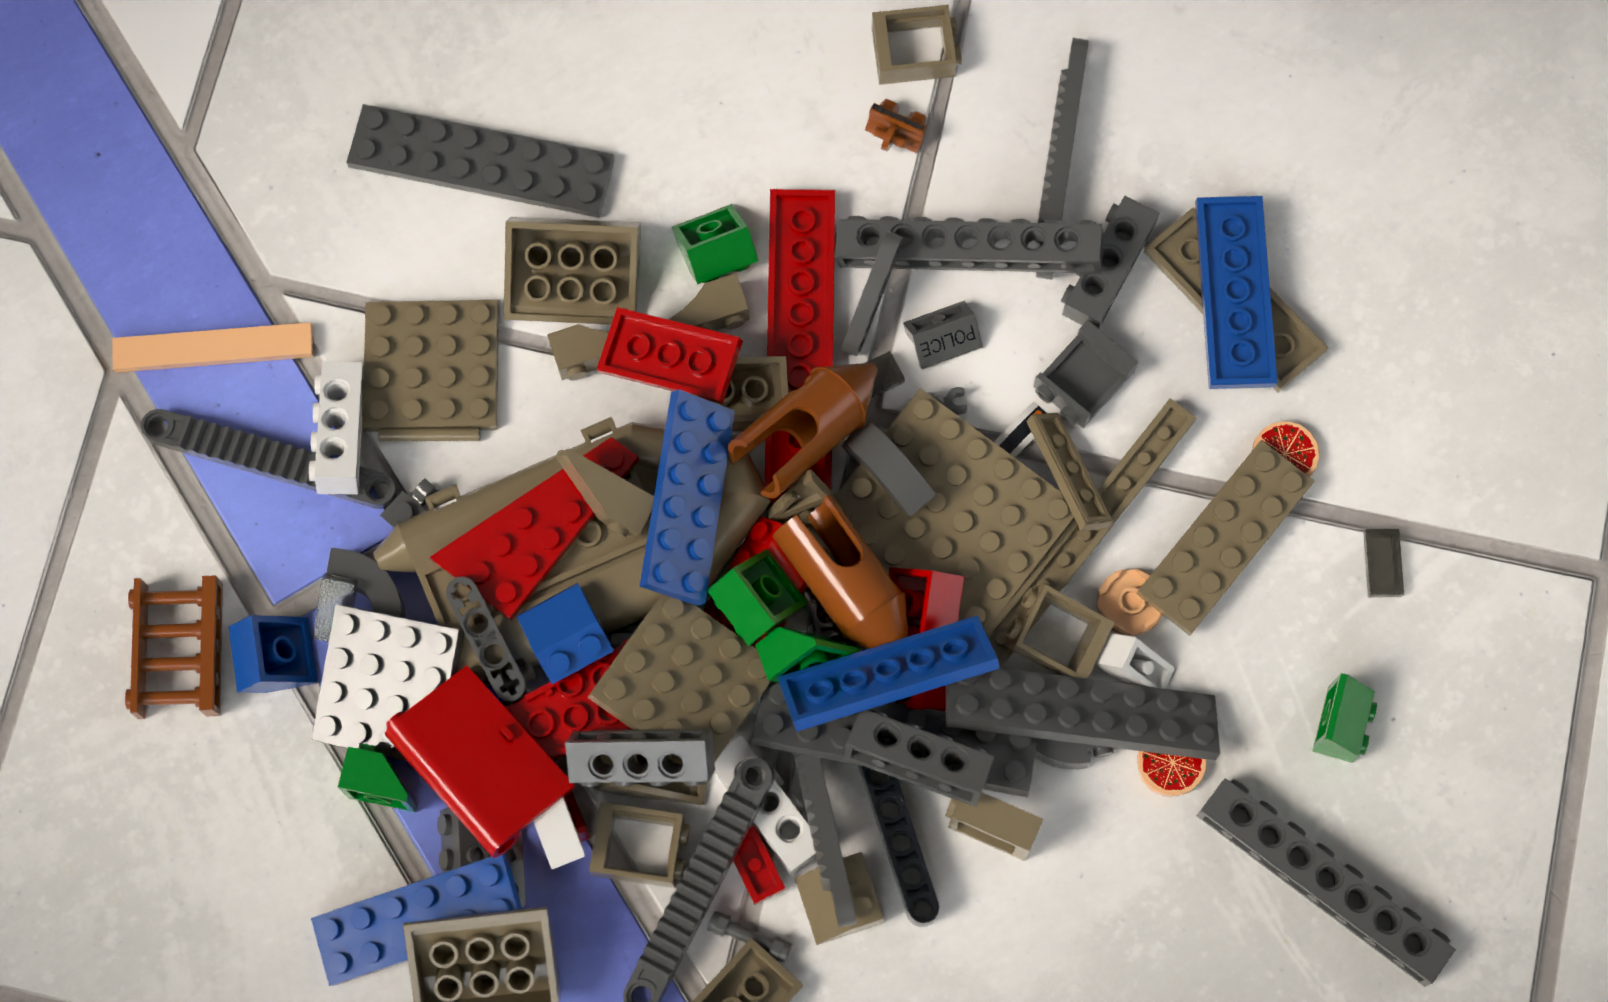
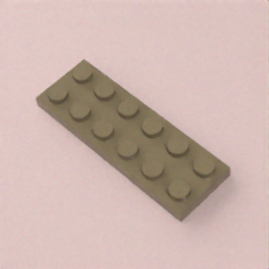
M1191 208L1150 242L1143 252L1203 314L1196 210ZM1270 288L1278 382L1273 389L1279 393L1325 354L1328 347Z
M1261 440L1136 594L1191 636L1315 481Z

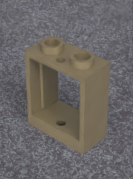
M949 4L872 12L871 28L879 85L955 77L956 66L962 63L960 45H954L953 36L957 35L956 16H950ZM940 27L945 60L892 65L888 32Z
M1046 584L1034 585L1033 588H1029L1022 598L1021 606H1023L1019 617L1015 618L1007 629L1006 636L1009 638L1005 646L1057 675L1088 679L1115 622ZM1043 600L1088 624L1068 666L1023 642Z
M983 792L977 808L951 799L945 814L946 817L951 818L948 828L1022 861H1025L1043 821L1038 816Z
M600 802L589 872L591 876L674 888L675 879H682L684 859L679 858L681 845H687L690 824H684V815L679 813ZM615 818L673 826L666 875L607 867Z

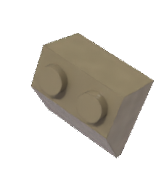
M862 851L843 857L857 922L855 925L839 928L831 892L825 891L822 888L819 867L795 878L816 945L883 924L884 917Z

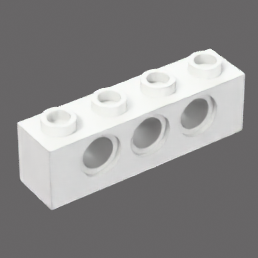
M322 362L321 375H315V394L320 395L319 403H313V423H318L317 432H311V452H316V459L309 462V481H315L317 494H358L363 418L364 371L362 362ZM338 397L343 398L342 400H333ZM334 426H342L339 429H331ZM332 455H341L338 458H329Z
M741 735L724 748L715 762L714 773L728 790L743 762L752 758L761 759L764 755L758 746L752 745V740L747 743ZM754 766L751 769L757 771L759 776L750 785L759 786L765 780V772L763 768ZM772 767L774 781L767 796L775 797L779 801V806L771 812H766L760 808L753 826L756 827L761 837L790 876H792L814 860L816 853L813 847L810 826L801 815L805 812L804 808L794 795L789 798L781 789L784 782ZM787 823H792L799 828L800 833L795 839L787 840L780 834L781 827Z

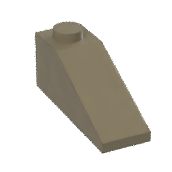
M571 449L559 450L555 456L597 518L609 525L607 530L621 538L640 535L652 511L654 496Z

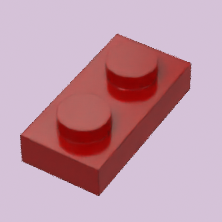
M751 827L733 863L754 905H757L785 891L786 888L756 827Z

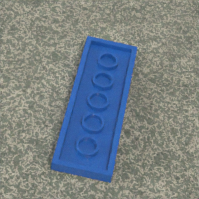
M1197 197L1195 210L1209 389L1276 387L1278 382L1263 197Z
M679 389L671 392L639 587L699 606L706 602L728 459V445L731 440L735 411Z
M977 615L778 677V681L797 732L1000 668L998 658Z
M504 853L497 858L489 857L311 918L328 985L335 986L407 962L408 957L403 923L522 910L507 853Z

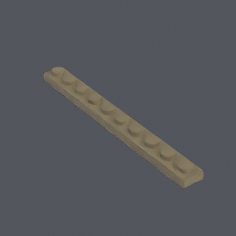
M1171 398L1098 488V492L1113 520L1112 524L1105 529L1080 531L1074 519L985 631L998 658L999 668H1002L1014 653L1013 650L1005 646L1009 638L1006 636V632L1010 623L1019 617L1023 609L1021 601L1029 588H1033L1034 585L1046 584L1062 592L1195 423L1197 417ZM1042 601L1026 636L1051 606L1050 603Z

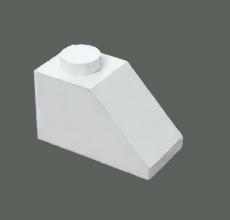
M1115 633L1109 634L1095 665L1111 677L1126 684L1166 689L1175 669L1138 638Z

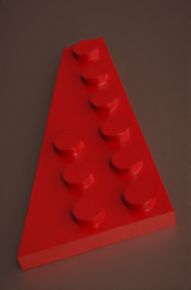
M612 437L583 455V457L623 479L626 478L639 461L636 454ZM562 469L429 558L454 578L467 576L473 579L484 600L512 621L595 517V513L568 474Z
M629 639L613 649V652L554 684L548 682L526 694L525 698L516 703L504 706L551 759L567 757L565 742L573 731L632 730L587 698ZM501 733V735H502L508 742H510V741Z

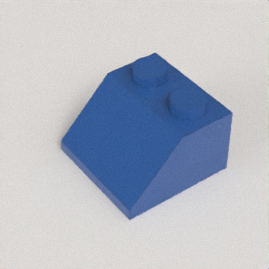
M579 583L517 615V619L551 684L562 680L614 651L609 637Z
M250 615L228 627L237 693H270L318 683L308 617Z

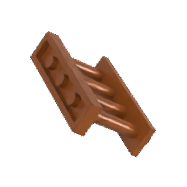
M216 575L202 576V586L197 587V590L149 592V586L141 578H134V589H130L128 593L129 608L133 609L131 687L126 689L125 692L127 710L130 709V713L137 719H145V705L195 704L206 717L220 716L223 583ZM197 604L198 607H201V620H197L196 623L148 625V605ZM197 637V640H201L200 653H196L193 657L147 658V638ZM196 670V673H200V686H196L195 690L146 692V672Z

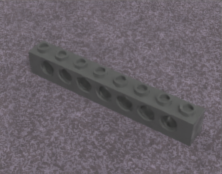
M862 216L838 219L835 257L840 268H872L884 236L890 231L902 237L912 239L908 245L901 247L893 269L1102 273L1103 228L1102 224H1097L1091 220H1080L1077 224L1063 223L1056 219L1045 220L1044 223H1030L1026 219L997 222L991 218H982L978 222H966L955 217L947 218L945 221H932L926 217L899 220L892 216H884L880 220H867ZM870 237L879 238L878 242L874 245L868 246L864 244ZM935 238L944 239L943 244L938 247L929 245ZM967 239L977 240V243L972 247L966 248L962 246V243ZM1001 239L1011 241L1005 248L995 247L996 242ZM1033 240H1041L1044 242L1043 245L1037 249H1031L1027 247L1028 244ZM1069 240L1077 243L1074 248L1069 250L1060 247L1065 241Z
M1226 778L1223 779L1196 815L1199 819L1421 985L1426 987L1433 984L1456 951L1449 944L1451 940L1444 933L1434 928L1429 930L1420 923L1422 919L1417 913L1407 907L1401 909L1391 901L1392 896L1386 890L1377 885L1372 887L1362 880L1364 876L1359 870L1349 864L1343 866L1333 858L1335 854L1328 847L1321 843L1315 845L1304 837L1306 832L1300 826L1291 821L1285 823L1276 816L1278 812L1273 806L1263 800H1260V802L1254 800L1248 795L1249 790L1242 783L1235 779H1232L1231 782ZM1241 807L1245 809L1249 815L1248 823L1237 822L1233 817V808ZM1269 828L1276 833L1277 843L1275 845H1269L1263 841L1261 837L1262 829ZM1291 850H1300L1305 855L1306 862L1304 866H1297L1291 861ZM1320 871H1328L1332 874L1334 878L1332 888H1327L1320 883ZM1349 892H1355L1361 896L1363 900L1361 909H1354L1349 905L1347 899ZM1379 913L1386 914L1391 919L1392 927L1390 931H1384L1378 926L1377 915ZM1408 935H1413L1419 939L1421 948L1418 953H1414L1407 948L1406 938Z

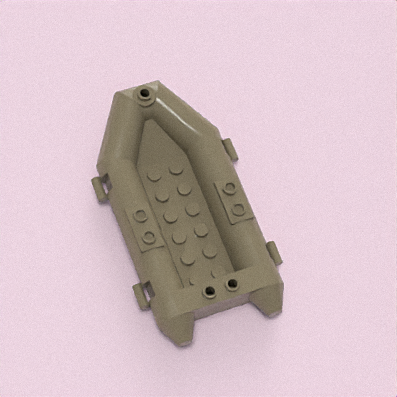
M609 417L581 430L585 442L570 448L571 450L583 456L608 438H614L639 458L638 463L624 480L654 496L665 432L664 427L630 422L616 428L612 417ZM611 431L613 432L612 434L591 443L592 439H595ZM728 453L708 588L771 502L770 498L760 494L765 487L749 453L734 465ZM556 455L462 496L457 485L454 484L424 497L429 510L399 522L373 552L380 570L417 572L437 623L462 629L446 596V587L454 577L431 561L429 557L562 470L563 467L556 459ZM456 499V501L451 504H448L437 510L435 509V507H438L442 504H445L451 500ZM651 513L640 535L627 536L626 538L610 533L607 530L609 525L600 521L595 515L512 621L486 602L519 668L527 666L526 669L521 670L526 683L538 678L533 667L540 663L517 619V615L579 583L606 634H610L646 617L661 596L660 593L639 587ZM460 582L455 584L457 590L452 593L455 599L461 597L466 605L465 608H459L462 615L471 608L481 606L477 599L471 604L468 598L470 589L463 586ZM474 613L468 619V626L471 631L481 633L487 629L488 620L482 613ZM464 633L457 672L467 665L483 684L489 687L491 683ZM491 644L485 648L484 657L487 662L496 664L503 660L504 651L501 646ZM510 662L501 669L491 671L494 677L501 673L504 679L503 688L509 691L516 688L520 683L517 678L511 680L509 676L506 677V669L513 668Z

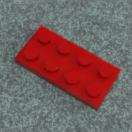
M617 307L596 370L602 374L672 392L679 389L708 401L723 404L743 340L737 336Z

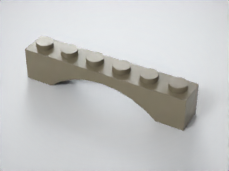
M735 273L705 283L696 297L683 310L668 320L713 331L725 327L731 330L742 326L745 321L749 320V308L737 274ZM577 324L547 334L561 379L578 380L585 377L588 372L596 370L609 332Z

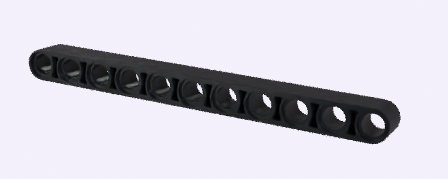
M807 586L802 596L808 602L806 608L815 635L854 646L852 642L842 638L843 634L833 621L823 623L818 619V613L825 609ZM858 765L906 915L915 926L927 927L935 921L938 915L939 902L898 778L889 776V780L885 784L877 785L871 781L869 776L874 770ZM886 802H893L898 805L900 813L893 818H888L881 813L880 807ZM896 835H905L910 840L911 846L905 851H898L893 848L891 839ZM907 868H916L920 872L922 879L917 884H908L902 878V872ZM918 901H926L932 907V914L927 918H920L915 915L913 905Z

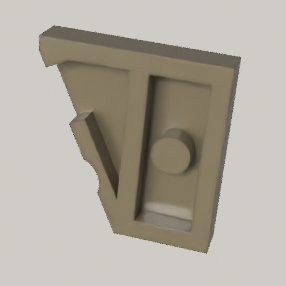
M810 469L768 509V519L785 524L797 515L803 524L810 528L813 525L807 516L824 502L823 499L826 495L831 494L844 512L843 502Z

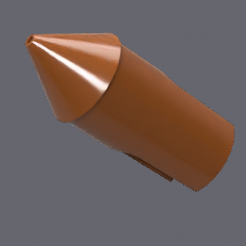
M874 363L823 366L812 369L801 388L785 395L729 443L728 453L732 464L734 465L777 431H786L793 435L800 443L801 450L774 474L773 481L760 493L767 498L778 497L855 429H860L864 426L878 371L877 366Z
M831 494L826 495L823 499L824 502L811 512L807 518L839 565L831 560L797 515L792 517L773 534L772 537L843 634V639L870 649L909 637L905 592H901Z

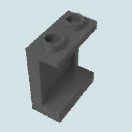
M1087 320L1079 328L1078 334L1043 373L1040 372L1035 377L1033 387L1036 389L1035 392L1038 397L1048 404L1052 402L1061 410V415L1073 425L1077 423L1084 429L1133 375L1138 361Z

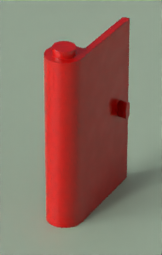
M467 665L406 712L396 713L386 723L385 736L493 858L506 853L520 837V831L575 788L574 783H569V778ZM501 733H502L510 742H508V741L501 735Z

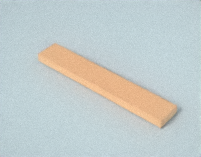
M311 322L112 338V359L115 373L314 357L313 327Z

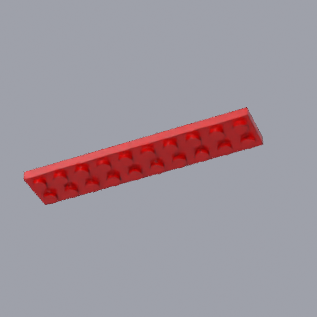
M770 189L767 357L786 356L788 393L801 388L815 367L833 366L835 190ZM777 431L765 440L764 487H767L773 481L774 474L801 450L797 439L786 431ZM831 450L810 469L832 491ZM792 485L778 497L770 498L771 502L768 506H772Z

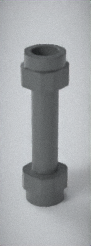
M714 911L707 927L708 931L718 936L724 937L726 934L745 943L752 938L775 960L785 963L792 947V943L776 936L774 940L731 921V916L718 911Z

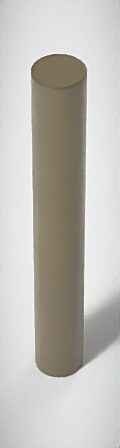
M379 428L378 438L379 442L480 441V429Z

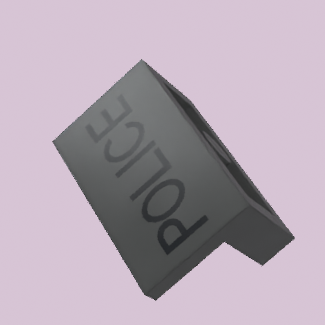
M965 301L903 322L906 334L914 344L921 369L983 347L975 314Z

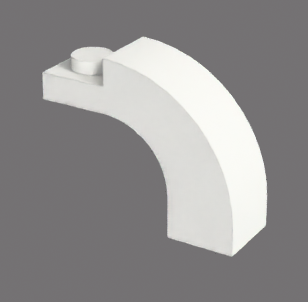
M562 797L533 820L551 869L585 857V851L570 815L565 797Z

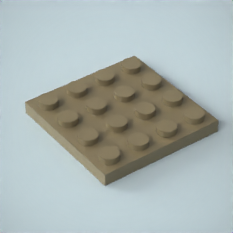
M498 301L366 302L362 419L364 432H378L380 428L497 429Z
M661 594L587 698L632 730L712 729L714 758L716 762L770 681L767 680L756 648L752 645L748 646L742 638L696 605ZM668 754L674 760L683 764L682 759L678 755Z

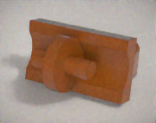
M884 99L880 105L873 103L869 111L865 131L883 140L881 150L888 152L893 144L902 149L906 148L918 153L927 127L925 125L926 116L916 111L911 112L909 117L898 114L899 106L889 99Z

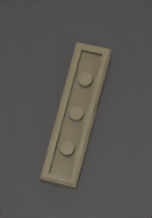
M1059 413L1031 415L1026 422L1080 531L1108 528L1113 520Z

